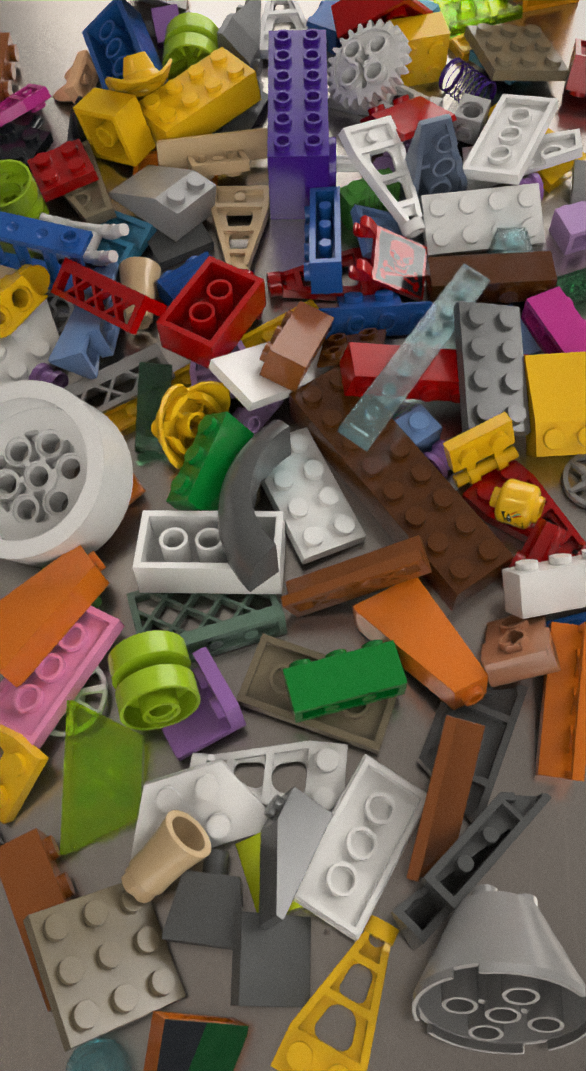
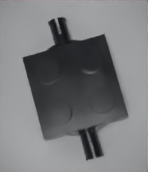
M34 115L29 124L25 126L8 122L0 127V160L12 159L21 161L32 172L27 160L34 158L39 153L46 152L54 142L51 132L40 130L44 124L41 116Z

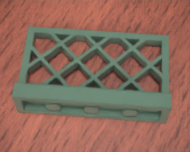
M137 590L126 594L136 634L150 631L153 625L166 631L177 633L186 643L191 663L196 662L192 653L205 646L211 656H216L258 643L262 633L272 637L287 634L285 614L276 594H257L269 599L271 606L259 610L248 607L256 594H247L242 603L227 598L228 594L192 593L186 604L171 599L175 593H140ZM200 596L215 601L207 614L193 608ZM149 599L159 602L151 615L138 610L137 603ZM222 604L237 610L232 618L223 621L214 616ZM166 606L180 611L173 624L158 619ZM187 615L202 620L199 627L194 630L186 631L179 627Z

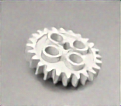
M379 19L376 25L372 20H369L366 28L360 23L356 33L352 30L348 31L349 38L347 40L344 38L339 39L342 44L340 48L332 49L336 56L327 60L332 66L327 68V75L329 76L327 78L328 92L337 104L342 105L345 110L351 108L356 113L360 107L366 112L369 104L376 107L380 99L386 103V95L389 92L395 95L396 90L394 86L396 84H404L400 77L401 75L409 74V70L405 65L412 62L408 55L412 49L408 45L409 40L399 26H394L390 20L385 24L382 19Z

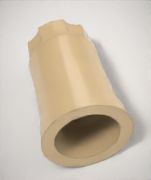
M129 257L124 259L118 267L121 284L156 300V280L161 275L159 264L146 257ZM131 305L123 310L125 323L127 324L135 305ZM146 311L138 330L149 328V325L153 323L154 314Z
M169 811L157 831L131 859L125 874L121 877L126 892L133 895L138 902L148 903L156 895L162 894L189 868L209 856L211 853V842L204 828L192 816L183 811Z

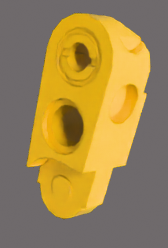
M24 264L12 275H5L0 279V338L12 334L48 297L45 294L49 291L50 275L43 266ZM13 293H14V295H15V302H14V303H13V301H12V295H13Z

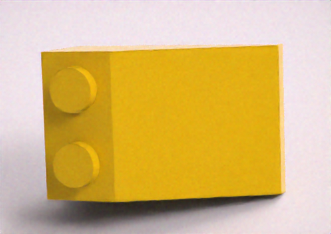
M586 352L524 355L531 433L526 435V456L548 457L586 454Z

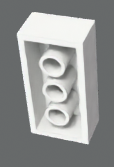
M143 510L132 567L140 593L282 594L286 544L284 511H254L261 527L276 544L279 572L249 592L239 581L227 561L219 537L218 511Z

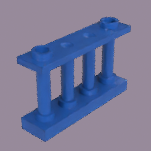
M0 211V241L13 244L16 254L4 252L0 245V265L17 270L24 264L41 265L50 275L48 290H51L61 268L56 254L68 256L71 260L86 267L83 255L93 237L92 231ZM27 247L41 250L45 261L31 258ZM72 274L68 279L64 292L74 286Z

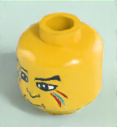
M509 479L503 484L502 488L495 487L490 499V506L495 508L494 514L497 521L520 529H526L532 523L536 524L539 517H541L546 498L541 496L538 486L517 479Z

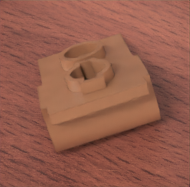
M510 615L506 618L487 622L486 643L482 644L481 663L488 674V681L491 687L561 671L558 654L549 627H546V615L526 619Z

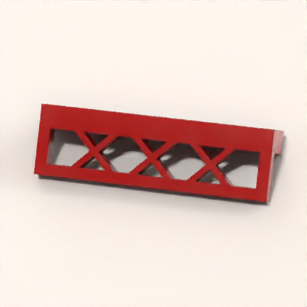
M66 257L51 289V293L135 336L146 311L160 317L167 308V305ZM72 274L74 286L64 292L68 279ZM91 286L93 296L85 301L84 290ZM111 296L113 306L105 310L103 300ZM131 305H135L127 324L125 323L123 310Z

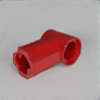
M539 517L522 550H518L509 568L515 567V562L519 560L535 559L538 562L549 561V556L557 553L567 531Z

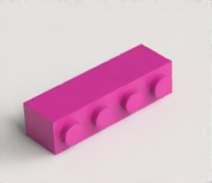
M560 286L526 299L521 319L544 354L586 352V320L580 316L574 307L573 301L565 295Z

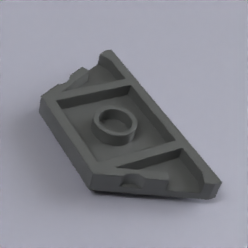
M519 685L515 686L514 689L493 690V687H487V693L478 703L472 706L464 705L456 710L450 708L442 700L440 702L418 759V763L430 776L432 775L446 715L485 725L464 813L471 823L488 805L528 690L526 686Z

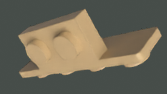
M268 128L156 141L158 166L188 168L195 170L208 180L214 178V175L221 174L230 177L239 176L244 171H250L249 160L267 158Z

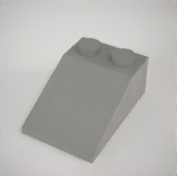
M147 165L111 190L109 197L177 242L211 216V208L215 205L217 185L195 170Z

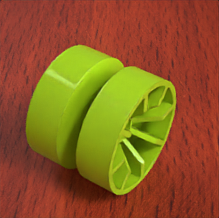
M187 12L175 16L168 23L165 30L162 66L164 67L168 63L169 58L172 59L168 81L174 79L191 65L198 63L210 55L211 52L218 49L217 32L219 29L210 18L199 13Z
M165 630L138 633L118 643L109 653L107 661L112 685L116 689L115 699L119 718L126 727L135 730L161 729L183 721L199 707L201 698L194 673L191 671V661L186 643L177 633Z

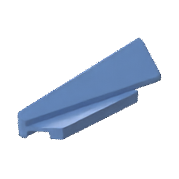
M117 262L106 266L96 267L94 271L116 281L119 265ZM91 286L84 290L85 301L93 296ZM111 296L103 300L105 310L113 306ZM75 306L48 361L57 367L91 380L95 379L98 376L100 356L104 358L114 355L120 328Z

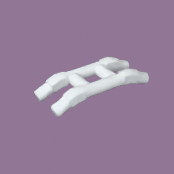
M41 213L39 220L92 231L93 237L83 255L85 263H91L95 266H106L118 260V254L115 250L97 251L102 237L114 240L129 233V227L125 223L93 224L70 221L69 219ZM28 248V250L42 254L41 250ZM56 254L57 260L64 259L65 257L70 259L68 256Z

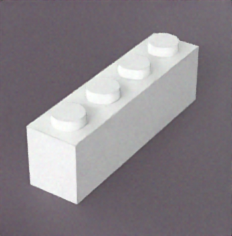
M586 549L581 550L582 555L553 554L549 556V561L538 562L535 559L519 560L515 562V567L502 569L505 611L519 618L526 619L586 607Z

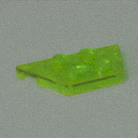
M433 0L434 3L439 4L440 11L449 28L450 36L465 33L467 25L486 23L493 26L521 19L523 15L522 6L518 4L514 7L508 0Z
M67 700L60 855L70 854L137 819L144 786L145 736L73 700Z

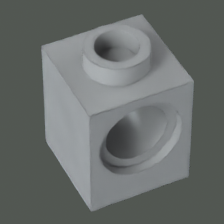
M467 93L463 94L455 111L457 120L453 122L458 141L472 145L476 143L488 120L491 105L490 99Z

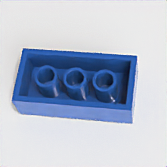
M112 0L82 31L103 89L109 90L105 83L106 77L123 79V58L128 55L145 51L155 68L159 71L163 68L141 14L126 0Z

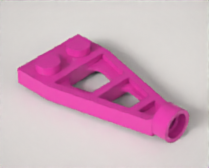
M29 83L0 102V127L30 110L34 113L46 106L45 101L51 98L46 86Z

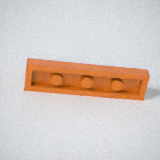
M550 622L549 630L558 654L561 671L544 675L535 774L584 782L586 767V622L580 625Z

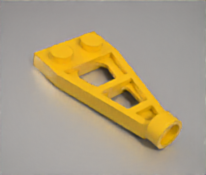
M0 724V747L4 752L0 759V822L6 824L15 820L49 757L35 745H32L22 734Z
M374 915L370 916L360 938L290 1023L270 1065L278 1071H367L391 946L393 947L400 931L399 929ZM369 935L383 942L384 945L374 947L369 941ZM355 964H361L368 968L372 974L369 991L363 1003H356L345 997L339 989L349 969ZM332 1005L345 1006L352 1011L356 1020L352 1044L345 1051L333 1048L318 1039L315 1034L317 1021Z

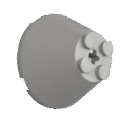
M480 884L473 887L472 895L464 898L454 910L413 992L412 1015L415 1021H420L421 1018L427 1023L428 1034L460 1048L492 1054L518 1055L525 1054L524 1045L547 1043L548 1050L552 1051L574 1044L586 1037V985L538 908V900L534 895L498 891L493 885Z

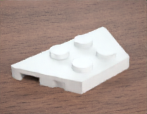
M47 299L12 334L0 338V385L28 380L32 370L40 363H46L53 369L56 367L48 359L60 336Z
M221 758L146 781L143 786L131 859L145 846L171 810L183 811L198 821L206 831L211 842V848L260 833L268 819L264 815L266 808L255 797V794L248 786L234 775L231 768Z

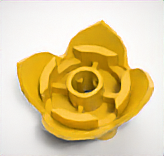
M204 381L191 387H185L184 384H175L169 387L162 397L156 419L151 425V432L158 439L169 462L175 468L181 469L185 460L184 455L192 445L198 432V425L205 415L229 412L231 404L230 391L223 383Z

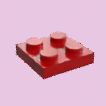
M79 138L74 141H67L60 147L48 152L39 153L34 158L27 160L45 202L99 180Z

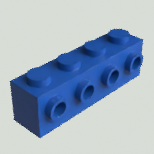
M340 186L310 188V206H304V281L311 282V294L343 293Z

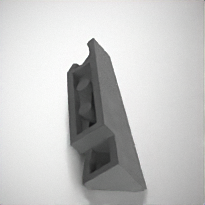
M500 792L420 880L424 886L391 912L406 941L413 950L423 945L447 916L458 907L473 887L477 885L552 798L550 795L541 793L537 796L515 795V792Z

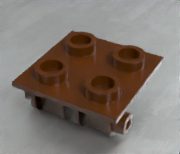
M367 328L361 330L358 334L346 335L345 333H336L329 336L323 343L317 368L340 365L339 362L349 342L384 344L386 329Z

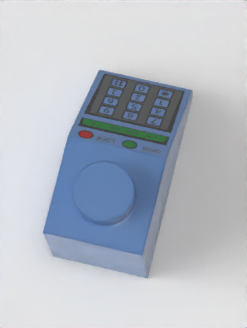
M398 400L384 409L422 453L430 452L432 445L440 440L443 427L422 404Z

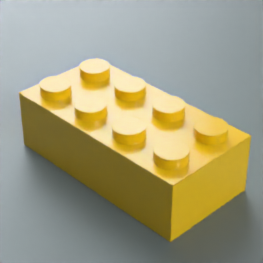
M220 47L198 63L191 65L174 79L169 80L158 90L146 95L139 103L156 144L158 140L212 134L262 99L256 71L228 50Z

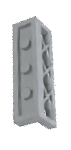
M155 343L99 370L97 378L91 380L85 377L63 389L83 401H87L101 393H106L104 404L96 408L104 414L175 379V374L158 344ZM159 365L165 373L156 379L142 375V373ZM130 379L136 380L133 390L127 393L113 390L114 387ZM140 381L145 382V384L139 386ZM111 395L117 397L110 401Z

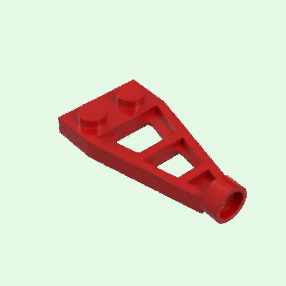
M360 247L342 251V268L349 267L350 265L355 266L356 260L360 258L371 264V259L362 256ZM304 265L283 272L274 271L267 272L266 274L270 297L282 296V298L337 301V296H344L348 292H361L364 296L373 295L378 290L386 289L369 281H358V284L355 286H343V293L311 294V287L303 286L302 284Z
M515 459L508 462V467L500 471L495 469L483 475L480 481L473 484L462 494V498L485 522L526 543L535 524L532 523L528 528L520 529L497 521L494 514L495 508L490 506V499L495 487L502 488L503 484L509 479H517L536 485L540 488L541 496L546 498L540 518H548L556 526L567 531L561 546L555 554L567 553L571 554V556L582 555L581 550L586 549V541L577 532L534 474ZM575 550L578 551L576 555L572 554V552Z

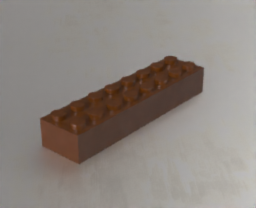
M340 365L300 387L296 392L289 394L290 417L300 429L307 427L324 458L392 540L397 543L417 535L421 537L432 571L422 576L451 611L502 577V569L509 568L514 557L513 554L374 397L360 398L358 396L344 395Z

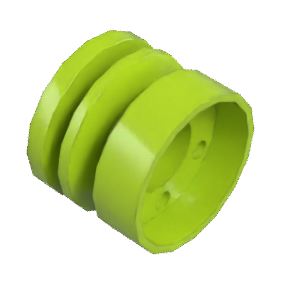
M0 160V211L39 220L41 213L49 214V209L28 166L17 160Z

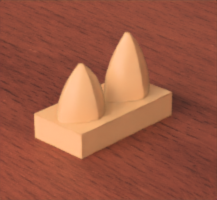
M87 50L77 52L73 66L65 73L66 84L53 95L55 100L73 102L75 104L78 96L85 97L94 87L96 88L99 77Z

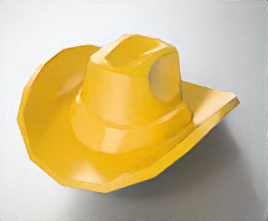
M145 51L128 55L123 58V79L108 76L105 78V83L111 91L136 95L137 100H142L146 95L158 90L166 82L172 59L169 58L168 63L159 71L155 68Z

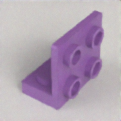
M206 646L192 653L198 666L192 669V672L194 673L201 698L199 707L183 721L161 728L178 761L189 757L192 753L200 751L246 725L237 700Z

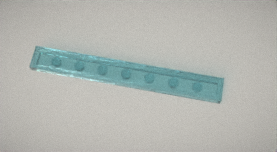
M465 263L461 266L342 422L337 432L365 451L369 450L454 333L453 306L458 301L476 302L489 284L490 280Z

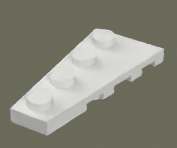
M580 128L545 134L523 176L582 157L583 147ZM473 146L463 148V164ZM467 179V190L485 189L501 183Z

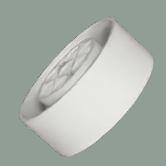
M20 380L0 385V558L36 567H46L61 555L80 545L87 554L93 550L97 551L117 530L124 518L131 498L133 466L123 435L116 425L102 412L60 386L37 380ZM60 442L59 449L54 453L56 444ZM29 450L28 456L24 459V454ZM80 466V472L74 478L75 469ZM48 474V480L43 485V479ZM16 482V488H15V490L12 492V487H13L14 483ZM68 498V505L62 511V504ZM36 506V512L31 518V511Z

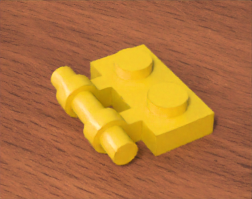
M506 412L443 443L448 466L455 474L452 476V479L457 488L467 483L473 485L481 480V476L495 469L500 471L509 466L508 462L519 457L518 451L512 445L515 443L512 419Z

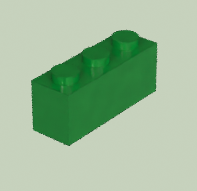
M228 411L205 415L198 425V432L192 445L184 455V463L178 475L171 483V491L166 502L178 511H218L219 496L228 468L243 446L254 436V433Z
M372 640L363 644L361 649L347 652L346 649L334 650L326 654L323 659L312 662L310 659H300L289 664V668L283 669L284 684L295 723L403 695L408 683L394 640L384 643L383 640Z

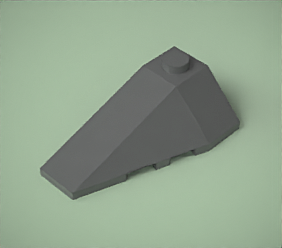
M245 0V4H239L236 7V13L230 12L217 32L218 49L220 47L225 48L254 69L257 76H260L263 68V60L260 59L261 19L263 15L262 0Z

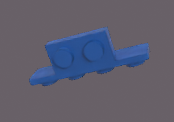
M387 289L378 290L373 295L364 296L361 292H348L344 296H337V307L318 309L334 317L326 339L336 333H345L346 335L358 334L361 330L367 328L386 329V336L432 333L434 328V304L432 301L402 303L398 293Z

